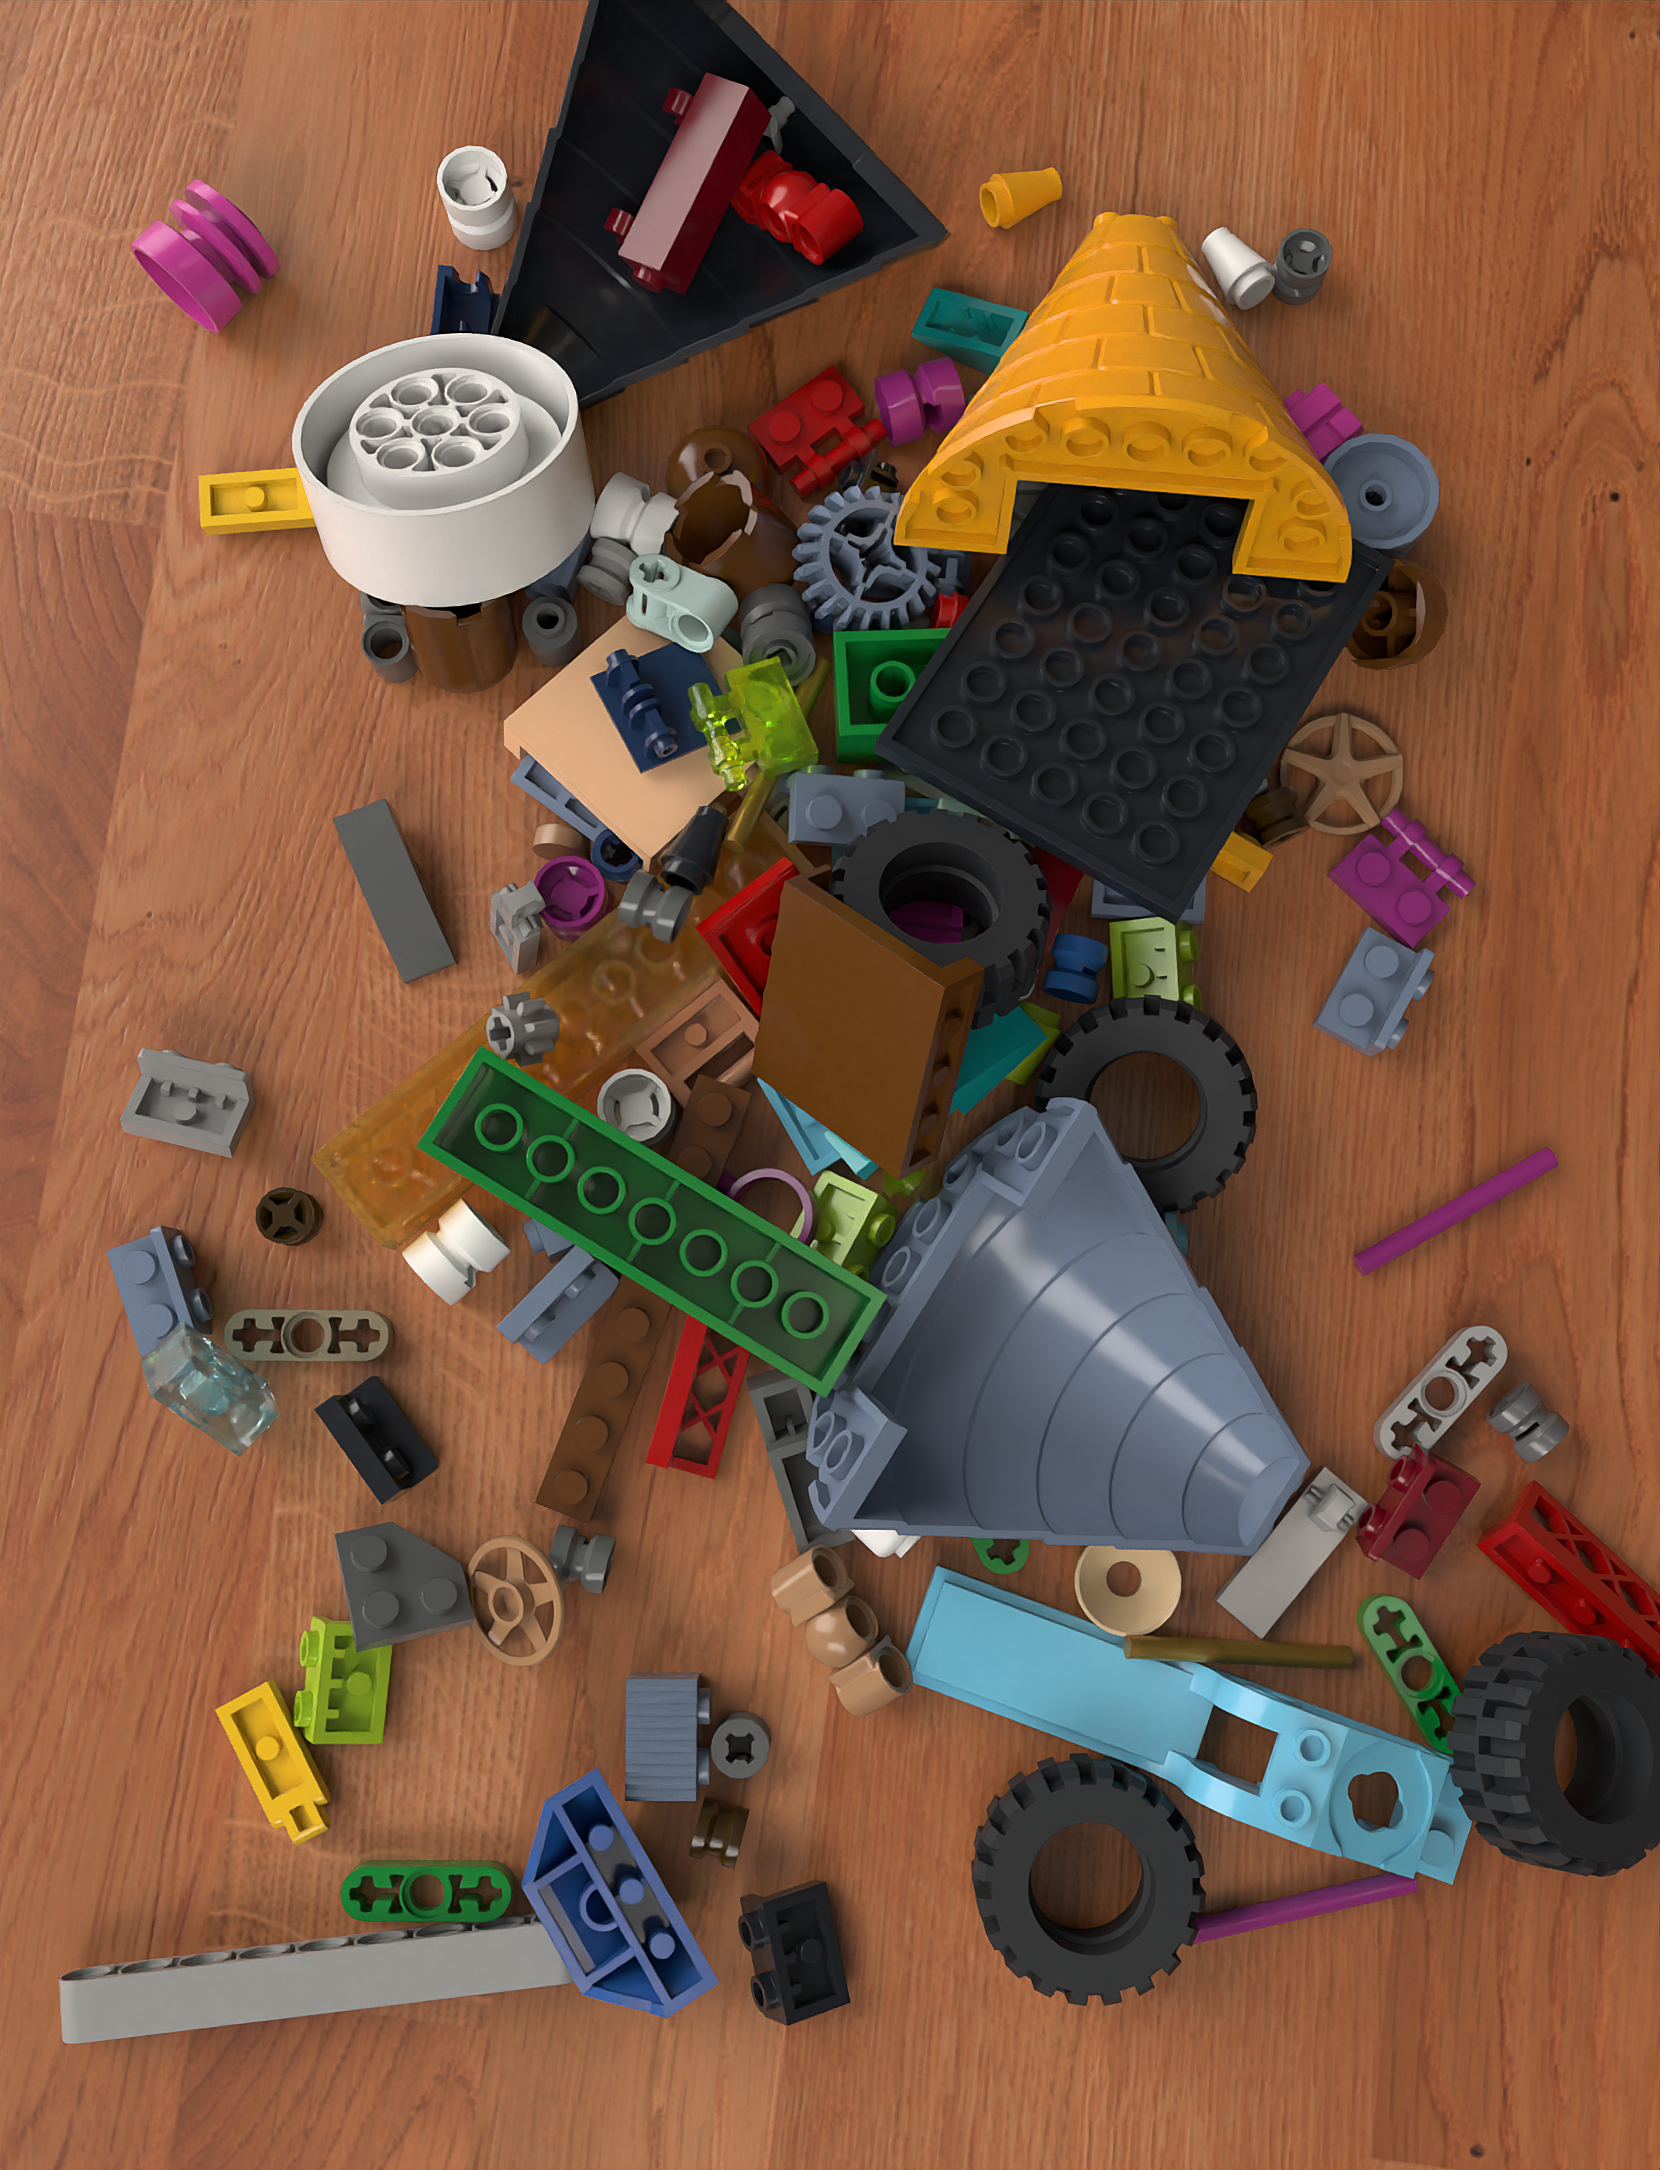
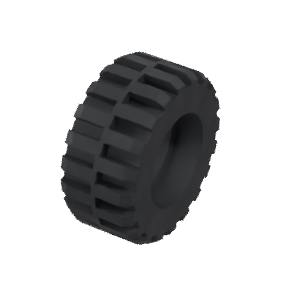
M932 808L930 809V814L918 815L916 810L897 814L896 821L889 823L887 818L867 828V837L860 834L845 847L844 856L837 859L833 867L828 893L941 968L966 956L985 967L971 1029L973 1031L991 1025L994 1013L999 1017L1008 1015L1018 1006L1019 998L1028 995L1035 983L1037 971L1040 969L1052 914V897L1046 891L1048 881L1042 868L1038 864L1032 865L1034 856L1020 841L1015 844L1009 841L1010 833L995 823L991 828L980 823V816L964 812L963 817L948 815V809ZM925 900L941 901L955 905L971 914L980 922L985 932L964 942L952 944L931 943L908 935L899 929L887 915L896 908L911 902Z
M1144 994L1143 997L1135 998L1124 996L1110 1000L1109 1003L1096 1009L1095 1007L1081 1015L1069 1028L1067 1027L1056 1040L1037 1080L1034 1094L1036 1095L1034 1110L1039 1114L1048 1111L1046 1107L1050 1099L1056 1097L1076 1098L1090 1104L1093 1087L1101 1073L1116 1060L1130 1054L1155 1053L1179 1063L1194 1080L1200 1096V1114L1193 1133L1182 1146L1162 1157L1138 1159L1121 1154L1124 1161L1131 1163L1161 1219H1164V1213L1179 1210L1182 1215L1197 1209V1202L1208 1195L1212 1199L1226 1188L1225 1181L1232 1173H1239L1246 1161L1245 1153L1250 1143L1253 1144L1257 1129L1255 1122L1256 1110L1258 1109L1257 1091L1254 1086L1251 1070L1242 1050L1234 1038L1222 1027V1024L1211 1015H1206L1197 1010L1192 1004L1179 999L1174 1001L1161 998V995Z
M1532 1631L1531 1633L1518 1632L1506 1636L1500 1644L1490 1646L1478 1658L1481 1666L1472 1665L1461 1681L1465 1690L1462 1696L1457 1695L1454 1698L1450 1714L1455 1716L1454 1730L1447 1731V1749L1453 1750L1454 1764L1449 1765L1452 1783L1455 1787H1460L1463 1795L1458 1799L1469 1820L1478 1821L1475 1825L1478 1833L1490 1845L1498 1847L1503 1855L1530 1865L1586 1877L1589 1875L1605 1877L1615 1875L1623 1868L1629 1869L1647 1856L1644 1849L1653 1850L1660 1843V1678L1652 1669L1646 1668L1647 1663L1632 1649L1622 1647L1616 1640L1603 1636ZM1568 1709L1576 1731L1577 1759L1571 1781L1566 1790L1562 1792L1555 1770L1554 1745L1559 1723Z
M1070 1753L1069 1761L1056 1763L1054 1758L1050 1757L1036 1762L1039 1768L1037 1771L1026 1777L1020 1771L1008 1781L1010 1789L1002 1798L997 1795L994 1796L986 1808L988 1818L984 1826H978L974 1839L975 1859L971 1861V1872L975 1899L986 1935L994 1950H999L1003 1955L1005 1965L1019 1979L1027 1976L1031 1979L1034 1990L1049 1998L1055 1994V1991H1059L1065 1994L1068 2004L1086 2006L1088 1996L1100 1995L1104 2006L1122 2003L1120 1991L1135 1986L1138 1995L1141 1996L1155 1988L1150 1977L1162 1968L1169 1976L1181 1964V1960L1176 1953L1182 1943L1192 1947L1199 1932V1928L1194 1922V1916L1196 1912H1204L1206 1892L1200 1885V1877L1205 1875L1202 1855L1197 1850L1193 1841L1195 1836L1185 1818L1166 1793L1162 1792L1151 1778L1138 1769L1132 1771L1126 1768L1120 1760L1104 1756L1102 1761L1090 1759L1087 1753ZM1086 1822L1108 1824L1121 1831L1132 1842L1138 1853L1142 1875L1134 1899L1118 1917L1098 1927L1077 1929L1055 1923L1039 1908L1032 1892L1031 1868L1038 1852L1053 1835L1069 1826Z

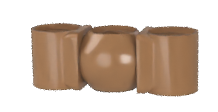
M820 1544L776 1570L771 1576L770 1587L777 1605L791 1617L794 1627L806 1621L804 1636L811 1654L822 1664L836 1668L828 1676V1679L835 1685L842 1705L855 1717L863 1718L908 1693L913 1686V1674L906 1657L899 1649L892 1645L888 1634L878 1639L877 1618L867 1602L859 1597L847 1594L855 1584L848 1578L841 1558L830 1547Z

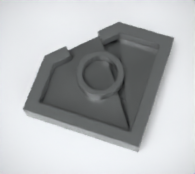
M394 1522L334 1534V1545L356 1653L472 1626L474 1616L460 1562Z

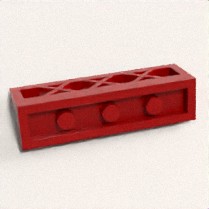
M687 1314L645 1463L665 1469L671 1467L715 1480L751 1352L739 1345L720 1356L709 1337L711 1328ZM707 1345L714 1360L700 1367ZM738 1354L731 1376L724 1361ZM718 1365L729 1385L726 1399L704 1411L693 1391L698 1376ZM691 1401L698 1416L684 1423ZM722 1409L717 1431H715L708 1417ZM700 1421L703 1422L713 1440L707 1464L675 1456L681 1433Z
M1536 1480L1524 1486L1510 1515L1485 1530L1477 1547L1571 1634L1603 1636L1616 1640L1622 1647H1629L1647 1663L1646 1668L1652 1669L1660 1678V1594ZM1534 1507L1547 1518L1552 1532H1548L1531 1516ZM1577 1549H1580L1591 1559L1596 1573L1590 1571L1582 1563ZM1621 1589H1624L1635 1600L1640 1614H1637L1627 1605Z

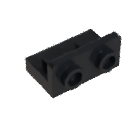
M378 1376L369 1377L348 1394L332 1395L314 1409L381 1505L398 1500L440 1468V1462Z
M815 1879L765 1897L752 1893L740 1897L743 1915L738 1920L739 1933L745 1948L751 1953L755 1973L750 1982L751 1992L757 2008L765 2017L789 2026L851 2003L826 1882Z

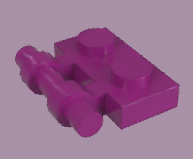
M1395 807L1380 823L1396 839L1386 848L1370 832L1327 876L1396 942L1412 949L1451 910L1435 893L1445 884L1459 899H1462L1477 883L1461 869L1464 863L1454 853L1447 856L1425 835L1428 829L1417 818L1412 822ZM1407 850L1432 872L1423 882L1399 860Z

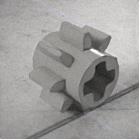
M528 992L503 996L504 1006L492 1008V1015L489 1017L486 1025L487 1039L491 1048L498 1055H501V1058L504 1060L515 1058L518 1067L543 1062L542 1053L554 1051V1043L559 1037L560 1025L555 1011L551 1006L545 1004L543 997L531 1000Z

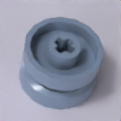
M1368 433L1346 440L1328 456L1323 467L1332 477L1343 495L1351 524L1352 538L1387 557L1405 559L1429 527L1439 506V481L1431 461L1414 444L1392 434Z

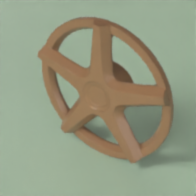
M1348 713L1321 717L1306 724L1289 741L1280 762L1279 780L1281 788L1290 786V765L1317 776L1318 788L1304 809L1301 808L1297 801L1295 805L1299 814L1307 816L1313 829L1331 835H1354L1377 826L1394 809L1403 787V757L1398 753L1391 739L1376 725L1362 718L1350 716ZM1334 726L1332 751L1329 756L1324 757L1296 749L1310 734L1317 730ZM1351 728L1358 729L1371 736L1383 748L1386 755L1356 758L1353 754ZM1392 770L1390 794L1384 806L1377 812L1363 787V783L1368 778ZM1335 799H1346L1360 815L1363 822L1351 826H1334L1316 819Z
M520 1534L499 1536L487 1541L475 1552L465 1576L474 1616L472 1628L485 1648L501 1661L520 1667L541 1663L554 1655L563 1638L567 1619L565 1595L569 1589L568 1584L561 1581L554 1565L544 1552L530 1541L521 1538ZM500 1547H506L507 1576L504 1580H500L477 1569L480 1561L487 1553ZM523 1553L539 1566L547 1582L527 1583ZM473 1586L489 1595V1609L495 1622L488 1634L482 1627L476 1612ZM553 1601L554 1621L551 1634L547 1639L536 1616L535 1608ZM520 1625L532 1642L536 1653L530 1656H514L504 1652L499 1646L511 1629Z

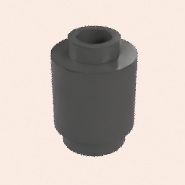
M544 596L534 600L525 609L522 617V630L536 659L545 665L557 667L572 662L579 655L583 647V633L576 613L567 601L556 596Z

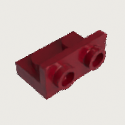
M1416 1443L1408 1456L1405 1454L1401 1455L1393 1464L1387 1477V1484L1389 1486L1377 1504H1369L1361 1514L1356 1526L1358 1535L1355 1539L1367 1558L1374 1562L1381 1558L1420 1580L1480 1488L1481 1483L1475 1476Z

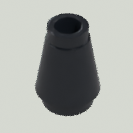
M708 806L698 807L695 815L692 816L661 858V863L664 866L660 873L661 878L671 887L679 885L693 891L695 896L701 895L705 886L713 885L729 819L714 808Z

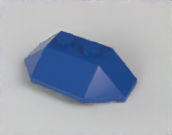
M594 1768L544 1800L521 1887L581 1994L669 2018L719 1983L718 1979L598 1768Z

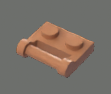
M721 978L635 1048V1050L654 1074L667 1086L670 1093L685 1110L692 1092L686 1083L744 1035L755 1046L759 1022ZM755 1047L716 1078V1080L740 1088L755 1075L751 1072Z

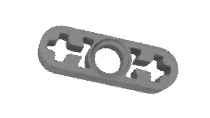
M1469 1326L1458 1330L1376 1421L1373 1429V1440L1379 1452L1385 1457L1396 1461L1403 1454L1408 1456L1416 1443L1429 1450L1504 1366L1507 1359V1346L1503 1337L1496 1330L1487 1326ZM1485 1340L1487 1346L1483 1352L1489 1358L1487 1363L1473 1362L1461 1373L1472 1379L1468 1385L1461 1374L1447 1368L1445 1364L1449 1360L1453 1366H1461L1471 1354V1350L1466 1345L1467 1341L1477 1342ZM1439 1376L1447 1379L1452 1384L1455 1393L1452 1404L1444 1410H1436L1431 1407L1425 1397L1427 1384L1430 1380ZM1412 1402L1422 1415L1433 1419L1434 1424L1430 1427L1427 1422L1418 1421L1409 1432L1410 1438L1414 1441L1412 1447L1399 1445L1394 1448L1391 1443L1396 1436L1390 1428L1393 1423L1405 1426L1414 1419L1418 1413L1408 1409V1405Z

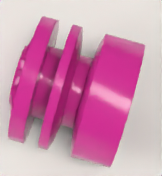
M194 179L184 191L188 203L175 199L169 207L174 220L182 232L179 233L164 222L155 220L131 244L130 250L148 276L180 309L206 330L218 335L243 307L230 283L233 282L246 292L256 295L263 286L259 276L270 280L279 271L281 265L276 254L263 238L258 228L235 204L224 198L205 182Z

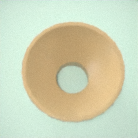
M1086 1546L1077 1561L1074 1573V1588L1082 1610L1095 1625L1108 1633L1119 1636L1143 1635L1160 1627L1172 1615L1181 1593V1574L1178 1562L1171 1550L1116 1549L1114 1546ZM1120 1561L1133 1563L1140 1575L1139 1585L1136 1590L1125 1596L1112 1593L1106 1582L1109 1568Z

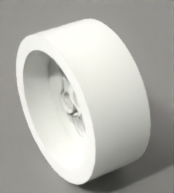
M453 333L414 338L380 348L350 362L326 379L305 402L294 425L292 450L329 562L348 583L373 597L402 605H419L422 607H450L479 603L512 593L542 578L569 557L586 535L593 519L595 491L574 386L566 372L554 360L539 350L521 342L491 335Z

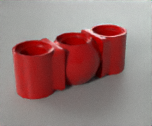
M771 150L765 151L748 165L730 201L734 210L744 221L751 225L757 223L759 228L764 231L769 230L781 242L793 243L796 251L803 253L808 260L816 265L824 263L859 235L864 228L860 212L848 195L836 188L830 190L825 183L819 184L807 172L793 170L790 163L784 161Z

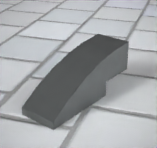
M383 798L333 818L332 820L357 881L403 982L409 984L456 965V959L420 868L413 859L396 813L388 801Z
M779 1369L748 1377L747 1383L750 1397L799 1554L802 1555L820 1544L832 1548L856 1540L851 1530L837 1529L834 1532L823 1526L814 1512L808 1487L815 1479L819 1481V1467L806 1460L808 1430L814 1404L810 1388Z

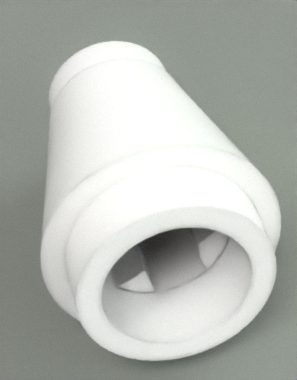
M1226 227L1213 231L1205 239L1201 250L1206 256L1229 304H1237L1242 310L1250 309L1259 304L1270 293L1275 283V279L1271 274V264L1234 234H1231Z

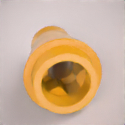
M1053 167L1039 171L993 174L989 182L981 185L979 191L980 206L984 218L991 227L1002 226L1005 229H1009L1047 204L1060 200L1062 197V183L1058 172Z

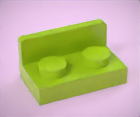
M1161 917L1109 923L1113 999L1127 996V998L1143 997L1144 994L1161 995V998L1174 1001L1179 999L1192 1004L1194 1008L1202 1012L1200 988L1197 984H1193L1192 963L1197 962L1199 958L1198 938L1194 929H1190L1189 925L1181 920L1175 926Z
M824 1169L812 1191L818 1206L819 1224L810 1248L868 1282L869 1268L880 1247L884 1246L893 1235L896 1224L895 1218L899 1209L881 1195ZM804 1208L790 1233L796 1239L799 1237L803 1227Z
M325 1616L312 1617L311 1631L303 1632L300 1643V1664L302 1667H307L304 1690L297 1691L293 1708L295 1727H300V1733L312 1744H383L393 1644L356 1653L350 1621L330 1620Z

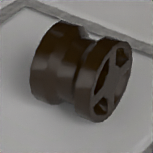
M1285 786L1252 800L1243 813L1246 820L1254 823L1257 830L1255 839L1261 844L1262 849H1269L1303 834L1311 827L1307 816L1299 814L1295 802L1298 796L1293 786Z
M279 1187L269 1191L261 1198L256 1208L255 1221L258 1230L266 1239L286 1246H300L309 1243L317 1236L322 1226L323 1214L319 1203L313 1196L294 1188ZM300 1206V1208H299V1210H298V1213H299V1220H298V1219H297L296 1209Z
M705 1796L689 1856L701 1859L706 1855L719 1858L722 1866L734 1869L750 1809L742 1806H737L732 1810L720 1807L716 1799Z

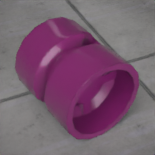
M949 356L919 364L915 375H910L905 369L874 378V390L880 418L892 447L922 439L925 429L928 428L935 434L950 431L958 423L966 410L961 382L954 363Z
M560 856L547 862L538 871L533 883L546 906L539 914L551 932L559 939L571 943H583L599 937L605 931L613 915V899L599 870L588 860L577 856Z

